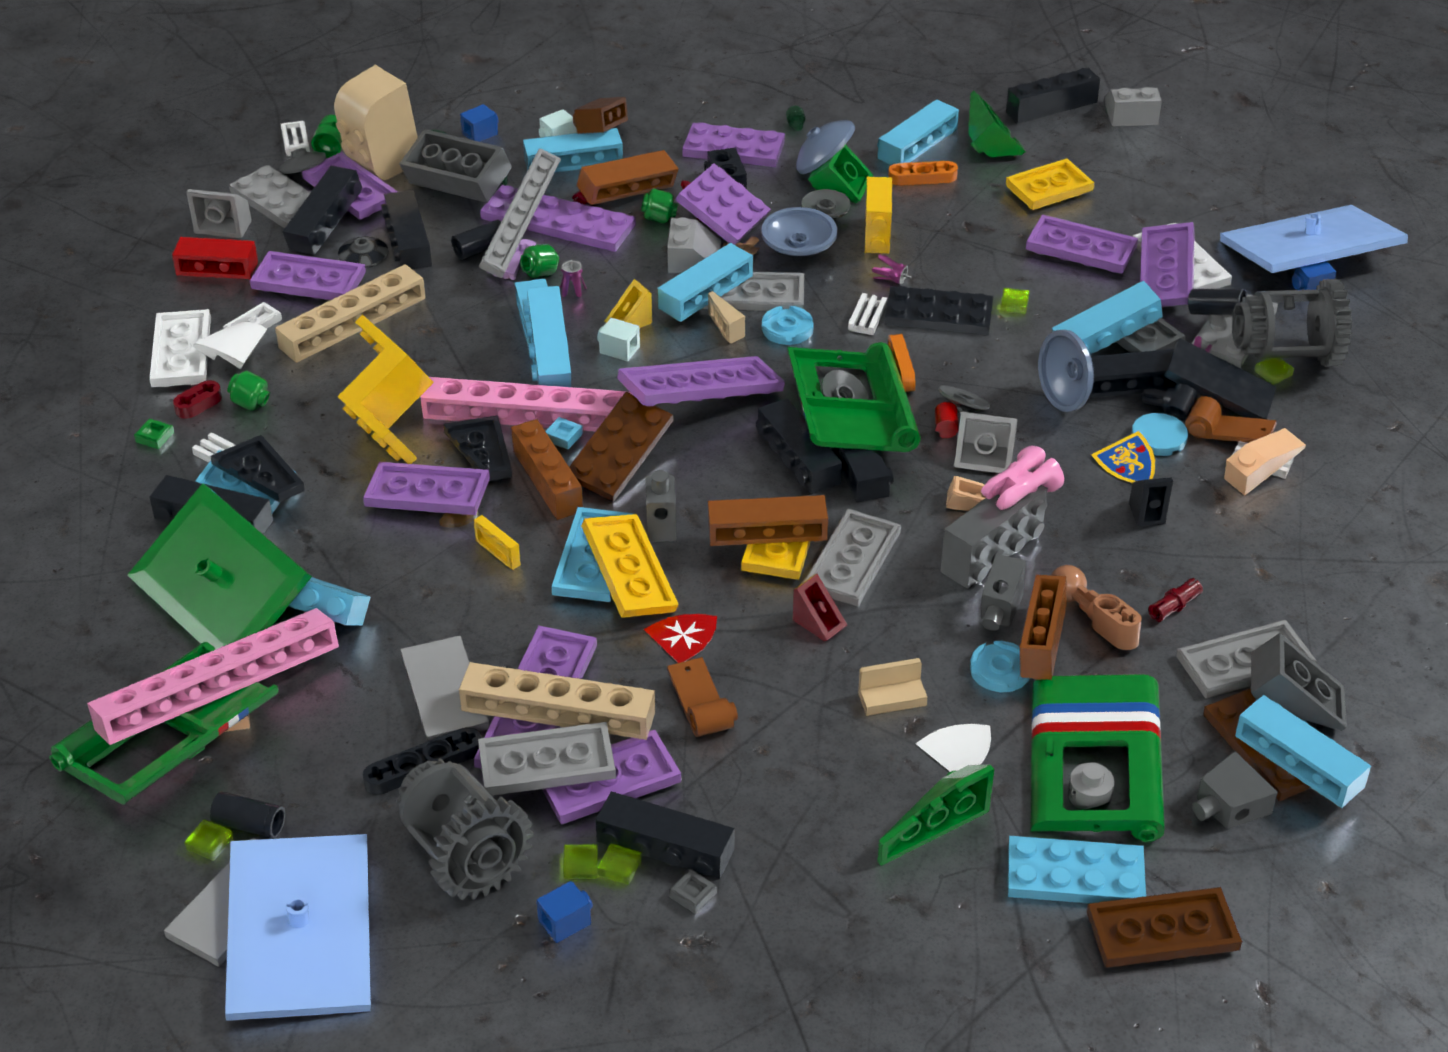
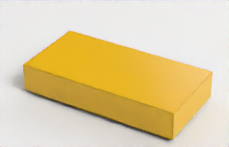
M483 515L475 518L476 542L510 569L514 570L521 565L519 544Z

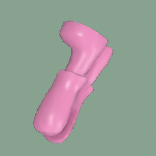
M1028 446L1019 452L1016 462L1011 463L1002 473L989 479L981 489V492L987 499L1000 495L996 506L1000 510H1005L1014 506L1026 495L1036 492L1040 485L1048 488L1047 492H1054L1060 489L1064 484L1063 471L1054 458L1045 461L1046 453L1042 448Z

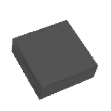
M692 869L669 889V897L694 914L717 893V885Z

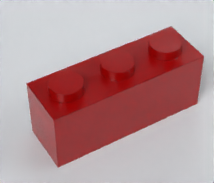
M180 237L172 254L175 272L178 276L251 279L258 263L255 241Z

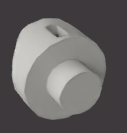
M1092 762L1075 767L1070 775L1068 798L1071 804L1079 810H1086L1109 802L1112 799L1114 789V777L1111 771L1098 763Z

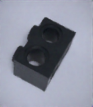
M736 147L707 151L704 171L712 164H715L735 181L742 184L747 190V173Z

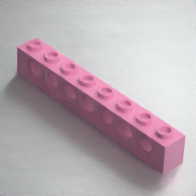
M429 377L434 383L421 395L423 419L464 421L498 415L499 422L502 425L516 426L538 419L543 428H549L558 417L582 425L583 431L596 432L623 394L628 391Z
M315 608L93 700L87 704L94 729L111 745L252 685L255 682H259L339 647L334 621Z

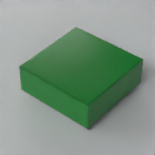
M149 418L134 434L135 442L160 449L174 434L173 425Z

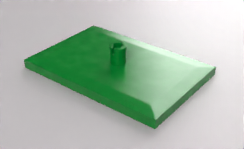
M204 483L201 484L128 573V576L200 644L208 642L215 649L272 627L312 578L308 572Z

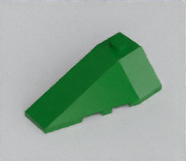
M973 90L970 93L968 134L973 141L971 146L979 154L984 152L989 157L1023 155L1026 151L1018 139L1011 137L1009 128L1004 125L991 106Z
M967 765L957 771H951L941 778L879 840L877 862L882 866L988 813L990 810L995 769L991 765Z

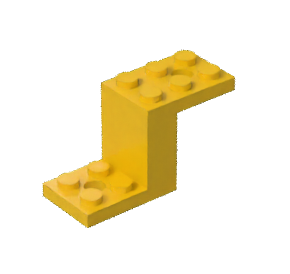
M362 314L355 321L362 329L359 335L370 345L375 343L376 345L373 349L379 355L337 397L345 404L342 409L353 420L359 417L356 423L367 434L373 431L374 433L371 437L382 448H385L387 445L389 446L386 451L397 462L402 458L407 464H412L417 457L389 428L434 382L408 354Z

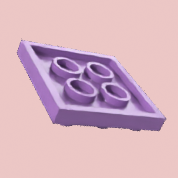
M712 164L691 182L675 199L725 241L734 245L758 225L771 210L762 200L756 198L742 184L735 181L715 164Z

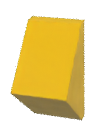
M634 279L604 321L607 323L610 318H615L638 325L639 328L651 324L652 293Z

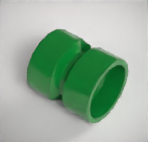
M331 114L321 120L311 140L313 150L325 153L326 159L340 153L342 150L341 135L336 127V115Z

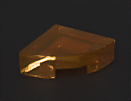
M477 511L476 515L444 513L439 520L440 526L454 528L467 525L479 516V512Z

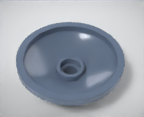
M834 121L820 128L817 126L812 128L806 136L808 138L800 148L796 160L797 171L800 174L809 173L832 158L853 135L855 125L852 121Z
M792 207L776 211L764 220L762 224V238L769 247L781 254L806 257L819 254L828 249L837 238V226L830 216L819 210Z
M1066 329L1053 331L1045 338L1039 352L1038 371L1041 386L1047 399L1055 408L1064 412L1076 411L1087 402L1093 388L1094 367L1092 358L1085 343L1074 332Z

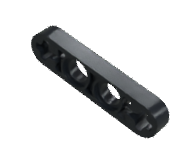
M471 727L461 728L374 762L363 771L365 789L373 795H381L400 788L404 778L411 771H404L400 767L405 763H414L418 766L426 761H437L438 759L430 757L431 753L435 751L446 753L444 757L440 758L445 763L451 761L452 763L460 764L473 759L479 749L478 739H481L480 732Z

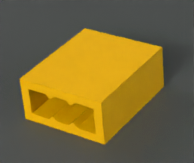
M867 177L864 253L890 254L892 177Z

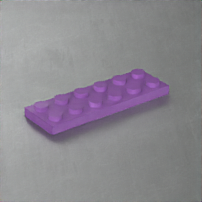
M502 185L481 209V219L491 222L495 220L502 222L518 189ZM543 195L526 230L616 252L635 227L636 217L621 212L605 210L600 207L580 204L579 202L559 199L554 196Z
M758 356L621 368L617 379L645 406H655L661 403L677 404L681 401L691 400L702 401L703 399L711 398L725 399L730 396L746 397L750 394L760 393L771 394V392L783 391L785 381Z
M538 626L518 669L582 679L597 647V638ZM494 716L484 738L560 728V726ZM478 749L474 757V765L476 768L482 769Z

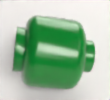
M651 189L649 193L644 194L640 212H644V217L647 220L666 224L670 217L675 218L678 203H674V195L672 193Z
M549 244L528 246L520 258L522 270L533 279L552 276L559 264V256Z
M243 371L240 374L236 373L231 378L227 388V392L230 393V400L249 411L257 409L259 405L265 406L270 398V392L267 391L268 382L250 371Z

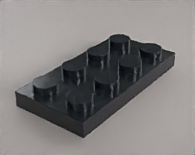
M890 286L885 325L989 335L993 296L982 293L972 294L958 291H940L930 288L919 289L906 286Z

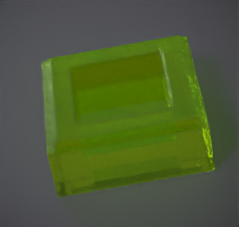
M1004 288L1001 310L1026 313L1029 291Z
M1267 358L1255 365L1254 372L1275 385L1292 376L1294 368L1281 358Z
M203 819L184 843L186 850L214 861L233 838L230 829Z
M610 843L597 867L598 875L629 885L642 860L641 852Z
M598 844L564 845V879L597 878Z

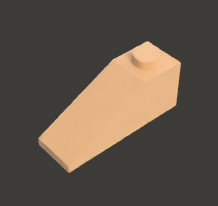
M1286 428L1249 442L1226 460L1224 479L1245 496L1305 449L1306 444Z

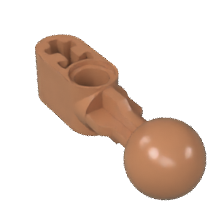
M1063 565L1052 572L1051 575L1066 576L1067 602L1077 601L1080 604V609L1087 613L1088 617L1092 620V628L1118 649L1132 650L1139 645L1142 617L1137 611L1115 595H1100L1094 590H1088L1084 573L1073 565Z

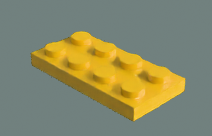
M638 515L584 518L581 527L621 618L675 612L679 604Z

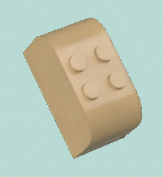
M374 65L347 81L340 88L335 98L334 111L337 119L336 127L340 132L342 140L341 147L346 156L379 179L386 181L403 172L399 163L418 136L406 83Z

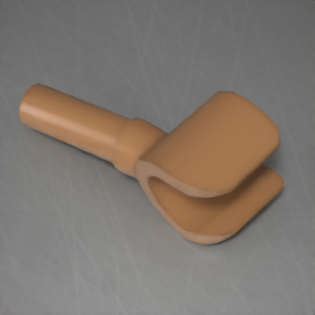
M750 237L745 243H737L735 245L751 255H754L760 249L759 247H754L759 241L757 237Z

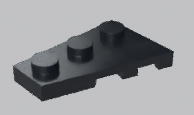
M498 415L443 424L444 433L474 469L489 470V481L512 477V467Z
M262 435L211 455L212 465L278 502L305 491L304 482Z

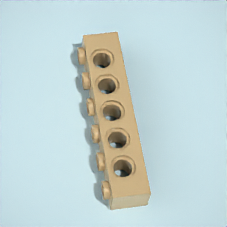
M404 264L275 327L278 348L294 362L298 363L362 331L355 323L362 314L373 324H376L426 299L423 277Z
M470 662L459 688L461 711L561 727L607 722L609 734L647 740L655 715V690Z

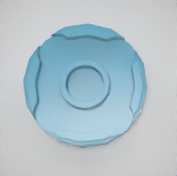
M783 306L775 307L769 310L762 319V332L764 336L777 344H799L808 340L813 334L814 323L811 314L796 306H789V309H783Z
M1164 413L1146 414L1136 419L1132 426L1131 434L1139 431L1151 446L1154 456L1173 455V451L1179 450L1178 452H1180L1187 443L1188 430L1182 421Z
M1002 640L994 641V644L987 646L985 643L980 645L972 654L970 660L971 676L980 686L987 690L1000 693L1013 692L1022 688L1030 679L1020 677V646Z

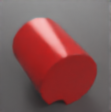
M942 402L935 408V431L939 432V436L942 438L954 437L959 430L957 406L951 402Z

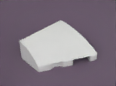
M239 322L197 340L193 347L213 360L219 355L241 369L261 341L267 328L252 322Z

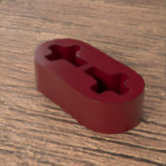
M212 380L203 381L177 395L173 400L175 414L180 418L188 419L218 404L222 399L220 384Z

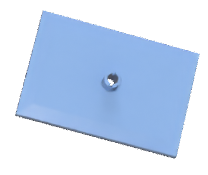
M1353 205L1223 232L1220 233V242L1269 272L1275 273L1408 243V234Z
M367 834L231 841L226 1021L371 1012Z

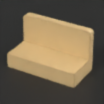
M919 658L860 668L858 694L866 716L927 706L928 697L921 682L922 663Z

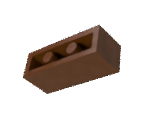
M626 97L599 98L575 109L573 114V124L577 129V134L605 132L628 121Z

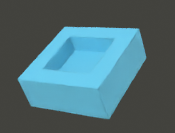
M558 417L546 430V433L554 445L569 449L583 434V427L580 424Z

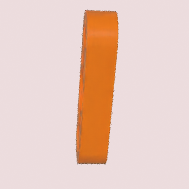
M952 161L892 164L888 169V177H892V184L897 186L951 183L957 179L958 165Z
M903 334L888 335V345L892 350L905 392H913L916 387L915 373Z

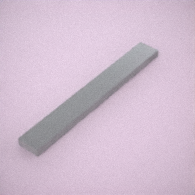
M539 148L479 268L497 277H503L561 160L559 157Z

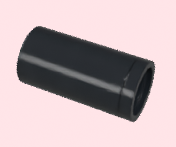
M495 220L452 236L451 244L456 256L463 260L487 251L501 221Z
M1191 289L1188 297V309L1191 315H1232L1235 305L1242 302V297L1247 296V292L1245 289Z
M220 791L212 802L210 820L214 824L275 839L280 834L284 825L285 808Z

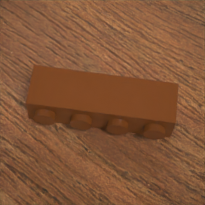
M661 150L581 167L576 186L589 204L593 205L648 193L651 189L662 190L674 186L679 168L666 151Z
M538 419L511 427L513 452L556 520L575 515L577 508L583 507L582 486Z
M825 495L708 501L710 546L825 541L828 539V514Z
M1037 574L1035 576L1020 644L1021 678L1052 680L1067 606L1066 576Z

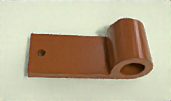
M1207 396L1200 397L1195 401L1185 421L1188 433L1194 437L1248 443L1272 434L1277 425L1276 420L1221 415L1220 404L1215 399Z
M703 657L667 666V671L695 737L734 727V721L738 720L735 704L733 702L729 703L726 697L720 699Z

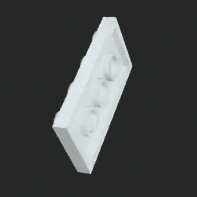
M1142 232L1133 235V237L1138 238L1136 248L1140 252L1142 246ZM1194 241V289H1218L1231 285L1232 276Z
M209 309L156 313L150 369L151 387L196 385L206 381L208 356L193 346L197 340L210 335L211 315Z

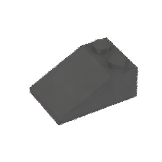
M1277 634L1251 652V693L1256 700L1265 695L1300 719L1340 731L1347 728L1345 686L1282 634Z

